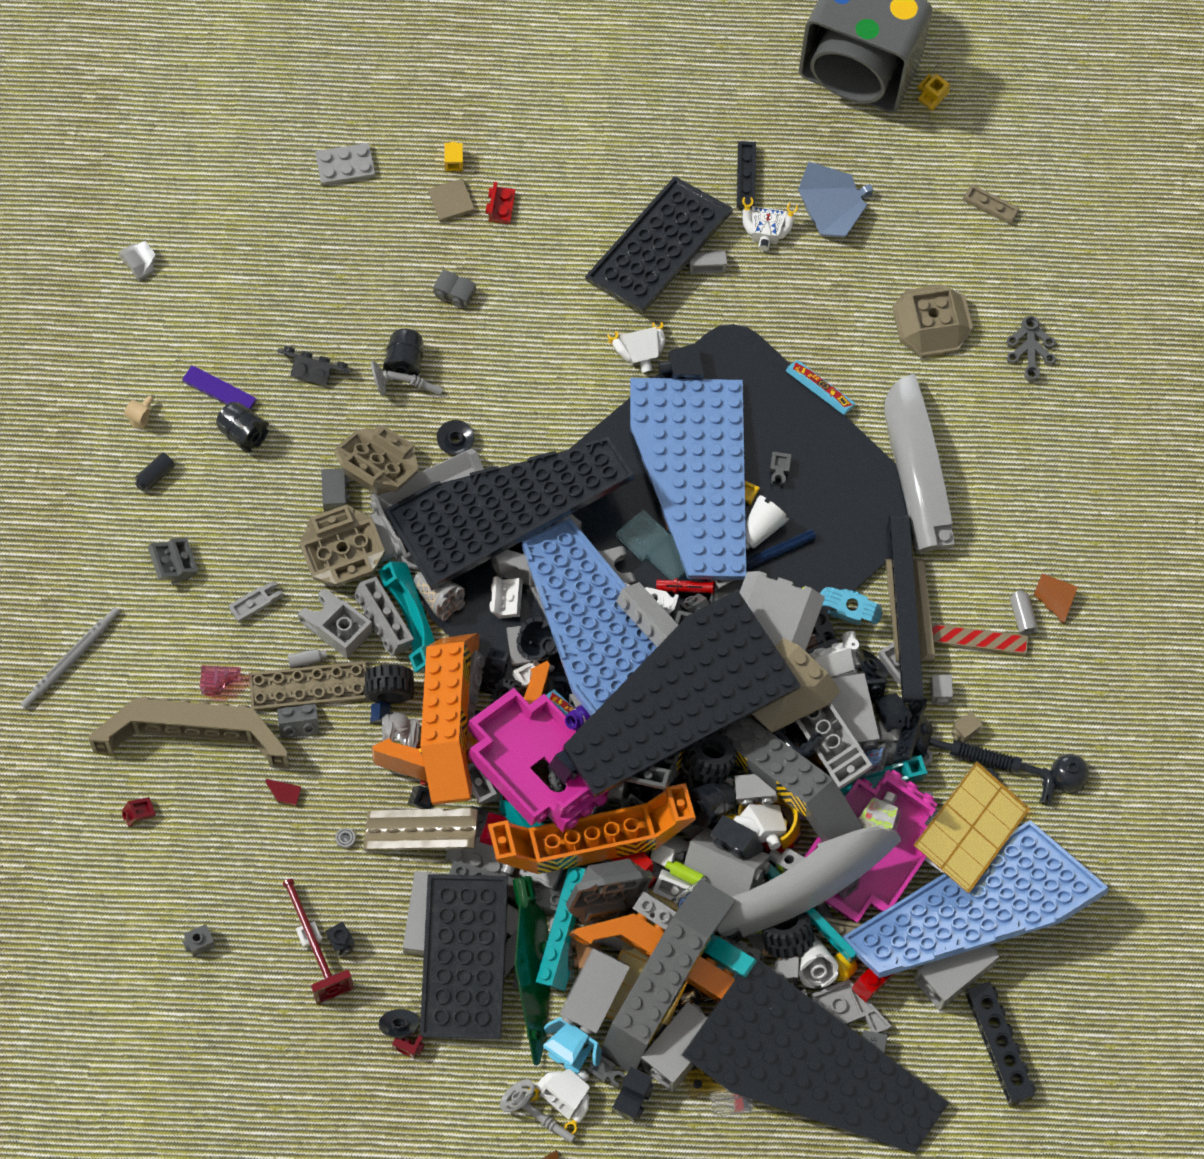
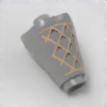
M421 572L415 576L414 583L434 614L443 621L447 620L456 610H461L465 605L463 600L465 591L462 586L449 581L431 591Z

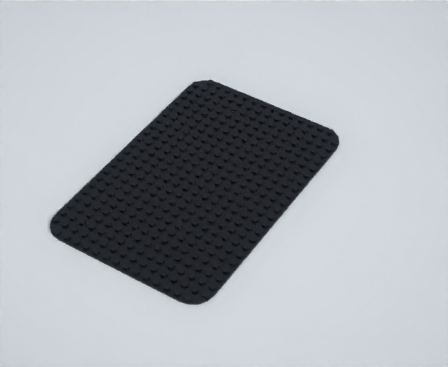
M736 324L722 325L714 328L695 343H698L704 374L703 379L743 380L744 480L760 487L752 504L745 503V522L760 495L766 498L764 500L766 503L773 502L786 514V517L789 518L787 523L754 549H746V559L810 529L817 536L815 540L813 538V541L812 539L811 542L809 540V543L807 541V544L805 542V544L798 545L794 549L792 547V550L790 548V551L788 550L784 554L781 552V554H777V557L775 555V558L773 556V559L771 557V560L769 558V561L767 559V562H760V564L758 563V565L756 564V566L754 565L750 569L746 566V574L747 572L760 571L766 573L769 578L778 580L779 577L793 582L795 587H810L818 593H821L826 587L855 591L886 563L885 559H891L889 515H908L896 463L845 415L787 373L786 369L791 364L759 334L748 327ZM658 373L654 378H671V373ZM629 398L569 449L585 446L587 442L609 437L634 474L635 479L574 512L572 515L582 522V533L597 551H604L619 546L625 548V558L615 563L614 567L620 573H633L636 583L640 582L644 588L656 589L657 579L674 580V578H678L679 581L708 582L707 579L687 578L672 534L666 530L660 503L642 462L635 438L630 430ZM772 452L791 454L789 474H784L786 477L784 486L781 485L782 480L780 478H776L774 484H771V477L775 473L770 472ZM522 542L507 549L524 554L521 546ZM491 559L451 580V582L464 588L463 600L465 605L461 610H456L445 621L434 614L419 592L424 610L449 637L479 634V653L485 657V662L491 648L510 652L507 637L508 627L522 626L523 623H526V620L532 617L546 618L531 588L526 584H522L519 617L499 619L491 613V585L493 577L498 576L491 564ZM668 585L669 587H683L682 585ZM688 586L689 588H703L702 586ZM667 592L672 598L675 596L673 592ZM678 593L676 607L670 615L674 621L678 610L682 611L679 604L683 603L686 598L695 596L698 593ZM699 593L710 602L711 593ZM822 606V607H821V608H824V607L826 608L827 614H828L829 611L834 610V609L831 608V607H826V606ZM559 653L551 659L539 661V664L548 661L550 665L555 667L549 673V682L545 695L555 690L569 703V695L572 694ZM509 655L502 680H515L512 675L513 671L524 665L511 666Z

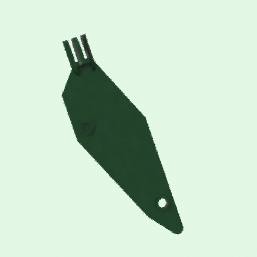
M530 875L513 879L516 903L519 907L515 969L532 1062L534 1065H539L547 1035L544 1026L548 1022L550 987L537 983L536 979L548 941L549 931L546 915L536 903L533 879Z

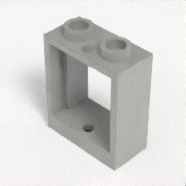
M643 891L632 908L665 930L677 912Z

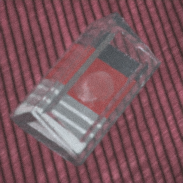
M729 1091L710 1093L713 1117L754 1112L752 1099L730 1093Z

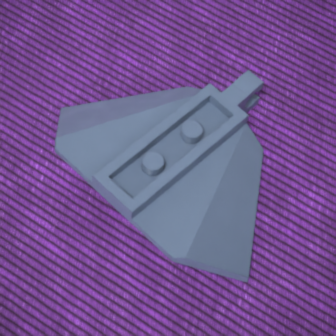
M808 161L798 192L811 221L814 222L821 236L845 238L867 207V204L862 199L872 196L873 188L871 184H868L857 190L851 174Z

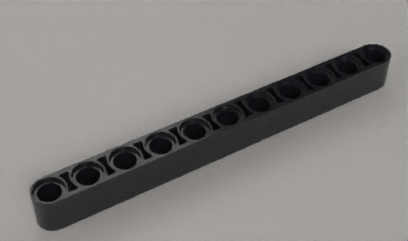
M889 515L902 702L922 703L923 683L909 515Z

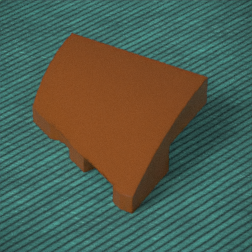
M1042 573L1034 596L1059 618L1060 623L1064 624L1078 587Z

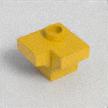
M928 74L917 86V89L922 92L918 98L919 102L933 111L950 92V84L938 74L934 76Z

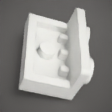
M498 576L493 577L491 585L492 601L490 602L491 613L499 619L520 616L523 580L520 578L502 580Z

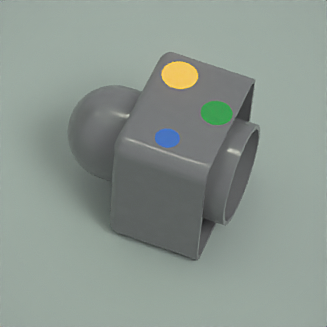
M818 0L806 23L799 74L804 79L823 86L844 99L866 103L886 112H896L922 60L933 12L931 4L927 0Z

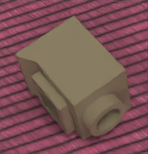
M969 710L967 716L964 715L954 722L951 735L955 740H959L962 743L966 742L980 732V727L983 724Z

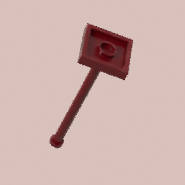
M294 879L285 880L282 883L283 887L289 893L324 976L323 980L310 985L316 1004L318 1005L354 990L349 970L332 976L294 887Z

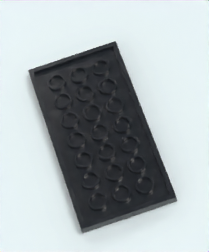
M674 176L588 272L585 279L592 285L644 314L733 212L732 207Z
M428 874L420 1036L502 1039L508 876Z

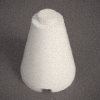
M761 495L757 498L745 522L746 549H754L789 520L773 502L766 503L764 501L766 498Z
M814 935L813 946L807 952L799 955V977L801 982L810 988H815V986L819 985L821 987L830 985L837 978L839 968L835 958L819 938Z

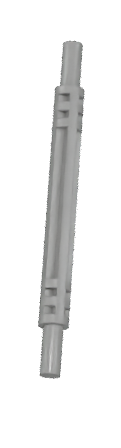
M114 607L102 620L100 619L32 688L33 691L20 705L26 709L38 696L41 697L108 628V624L120 611Z

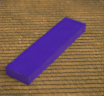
M191 365L182 379L183 383L225 405L231 402H239L245 407L252 409L257 401L255 397Z

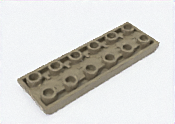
M885 559L896 662H899L891 559ZM913 559L921 662H934L935 651L924 559Z
M365 661L249 673L251 708L255 711H266L307 704L326 705L367 700L365 697Z
M473 808L370 810L367 812L363 850L475 849L479 810Z

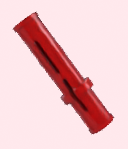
M674 578V580L657 579L656 589L673 592L674 594L679 592L714 594L715 582L679 581L678 578ZM668 585H682L683 587H669ZM688 586H702L703 588H689Z

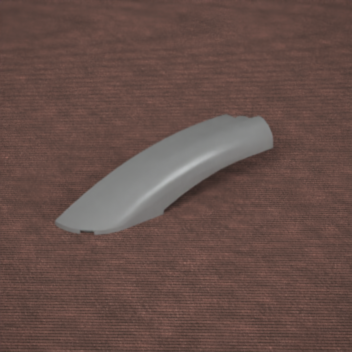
M911 374L901 378L891 387L885 399L884 414L891 451L896 462L909 515L915 553L953 548L955 542L944 478L932 428L916 375Z
M877 826L859 829L817 844L818 848L783 874L756 888L732 896L736 901L718 927L719 934L723 937L740 931L742 937L775 926L819 905L849 886L875 866L901 841L900 835L891 828L884 830Z

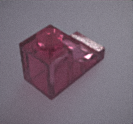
M202 665L200 690L201 694L214 697L221 695V691L225 686L233 682L242 681L241 667Z

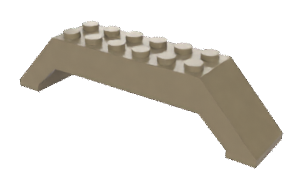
M149 697L134 698L89 735V742L93 753L113 754L115 748L133 735L145 734L253 743L267 758L269 767L289 769L290 766L287 750L255 710L247 705L235 707L226 703L211 705L209 702H199L198 704L191 703L188 700L174 702L166 698H161L160 700H152Z

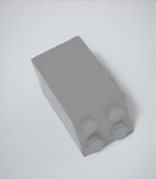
M865 673L832 678L841 693L831 703L862 750L866 752L876 748L879 742V734Z
M707 827L690 841L684 865L704 874V881L732 897L766 883L764 877L771 866V863H769L770 854L761 852L748 860L742 857L736 858L729 850L725 848L723 850L719 849L713 844L714 841L710 835L712 830Z
M990 944L927 963L917 971L913 981L940 1011L994 967L999 958L998 951Z
M592 946L560 1010L562 1020L571 1025L574 1022L581 1025L580 1029L588 1034H591L592 1031L597 1033L630 968L629 964Z
M689 1002L686 1003L641 1057V1068L671 1093L675 1091L694 1067L681 1054L707 1019L699 1006L696 1004L691 1005Z

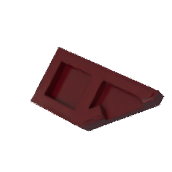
M270 779L265 780L277 803L297 807L302 789L301 786Z

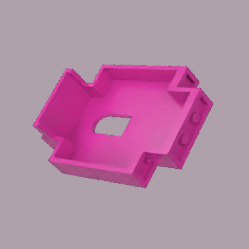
M513 688L469 720L467 730L478 743L470 748L468 758L531 826L536 822L541 823L548 816L562 832L567 828L572 829L579 822L578 819L581 817L586 818L593 812L594 807L597 805L600 807L608 800L609 790L594 798L581 776L574 781L569 780L566 782V789L562 792H554L548 788L531 768L542 759H545L550 764L554 756L564 750L563 745L578 730L569 729L566 726V716L545 694L529 704Z
M887 770L874 789L871 787L873 784L864 778L860 780L858 778L845 795V799L857 818L860 817L872 798L882 801L887 791L898 796L893 806L898 807L901 811L896 831L900 835L901 841L875 866L860 877L858 889L844 900L838 894H835L824 901L854 923L859 922L869 905L880 912L893 906L926 858L914 846V843L928 826L925 825V822L935 812L937 803L934 802L935 798L930 794L919 792V787L914 783L903 781L901 779L902 775L894 770L891 772ZM819 836L805 854V858L818 848L817 844L821 843Z

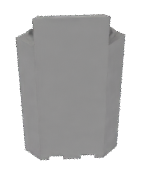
M471 448L417 473L398 492L390 491L380 495L375 493L370 495L372 500L370 506L373 512L376 513L369 516L373 519L385 550V555L380 563L394 557L396 553L398 555L401 554L404 558L411 556L385 509L434 482L440 481L443 483L470 476L469 473L483 470L484 468L477 451Z
M760 571L747 572L740 589V594L773 644L776 646L785 638L806 650L825 597L810 587L804 586V589L795 587L793 582L779 577L778 580L767 577L766 573Z

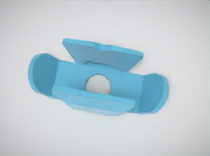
M826 587L820 593L825 597L822 606L836 609L828 612L833 617L855 625L862 624L861 618L870 621L872 624H877L881 619L882 607L856 591ZM849 599L858 602L856 610L851 611L846 607V602Z
M561 1017L550 1021L544 1026L546 1033L557 1032L543 1045L544 1049L550 1052L548 1056L558 1064H564L565 1069H570L577 1075L592 1048H594L593 1065L599 1066L602 1050L598 1042L590 1038L582 1030L566 1023ZM586 1043L588 1046L584 1050H582L583 1046Z

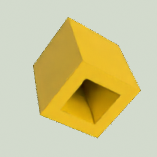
M444 143L445 171H463V143Z

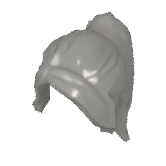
M401 713L386 714L385 717H382V741L390 738L394 742V737H396L402 745L418 749L421 730L418 719H408L406 715Z

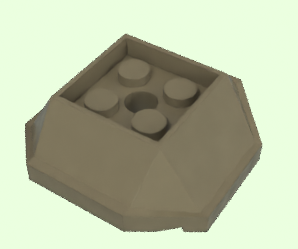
M944 285L906 290L892 307L900 342L914 351L920 358L958 353L973 329L965 294Z
M378 426L375 429L365 428L356 430L340 443L334 452L341 465L343 474L376 495L390 491L398 492L418 472L415 445L385 426Z
M349 505L310 517L307 528L299 543L312 579L336 587L373 574L385 555L384 547L372 517L355 510ZM340 548H347L345 552L338 551Z

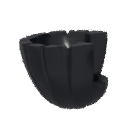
M538 616L526 620V623H523L520 627V633H518L516 640L519 654L526 660L534 662L545 661L556 656L558 650L547 619Z

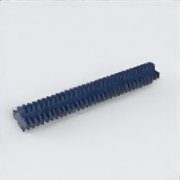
M810 529L783 543L781 542V544L779 543V545L777 544V546L775 545V547L772 546L747 558L746 566L750 569V567L752 568V566L754 567V565L756 566L760 562H767V559L769 561V558L771 560V557L773 559V556L775 558V555L777 557V554L779 555L781 552L784 554V552L790 551V548L792 550V547L794 549V547L801 546L805 542L807 544V541L809 543V540L811 542V539L813 541V538L815 540L817 536Z

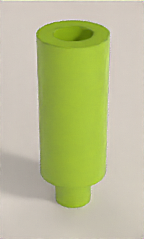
M667 861L665 864V868L670 870L671 875L693 886H696L700 879L704 880L705 878L704 874L678 861L674 863Z

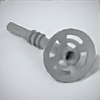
M374 360L371 361L373 376L382 397L386 395V382L390 381V379L409 382L414 387L417 386L419 389L421 387L437 395L442 393V388L424 381V378L420 379L416 375L382 371Z
M526 1079L515 1083L502 1096L500 1101L502 1111L513 1112L523 1108L550 1132L554 1131L570 1143L574 1141L576 1136L558 1125L557 1121H553V1118H550L549 1115L545 1116L528 1102L535 1089V1085L531 1080Z

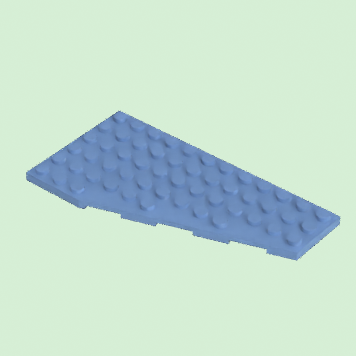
M630 378V430L640 451L649 480L657 495L669 532L672 534L687 578L744 580L746 576L743 380Z
M569 517L522 541L521 546L571 691L590 716H592L657 647L616 602L622 588L627 586Z
M1030 820L1011 833L969 893L944 873L842 938L854 949L856 956L881 978L1062 923L1106 895L1108 887Z

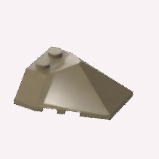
M785 638L775 647L801 687L752 714L771 733L828 706L841 693L829 673L799 645Z

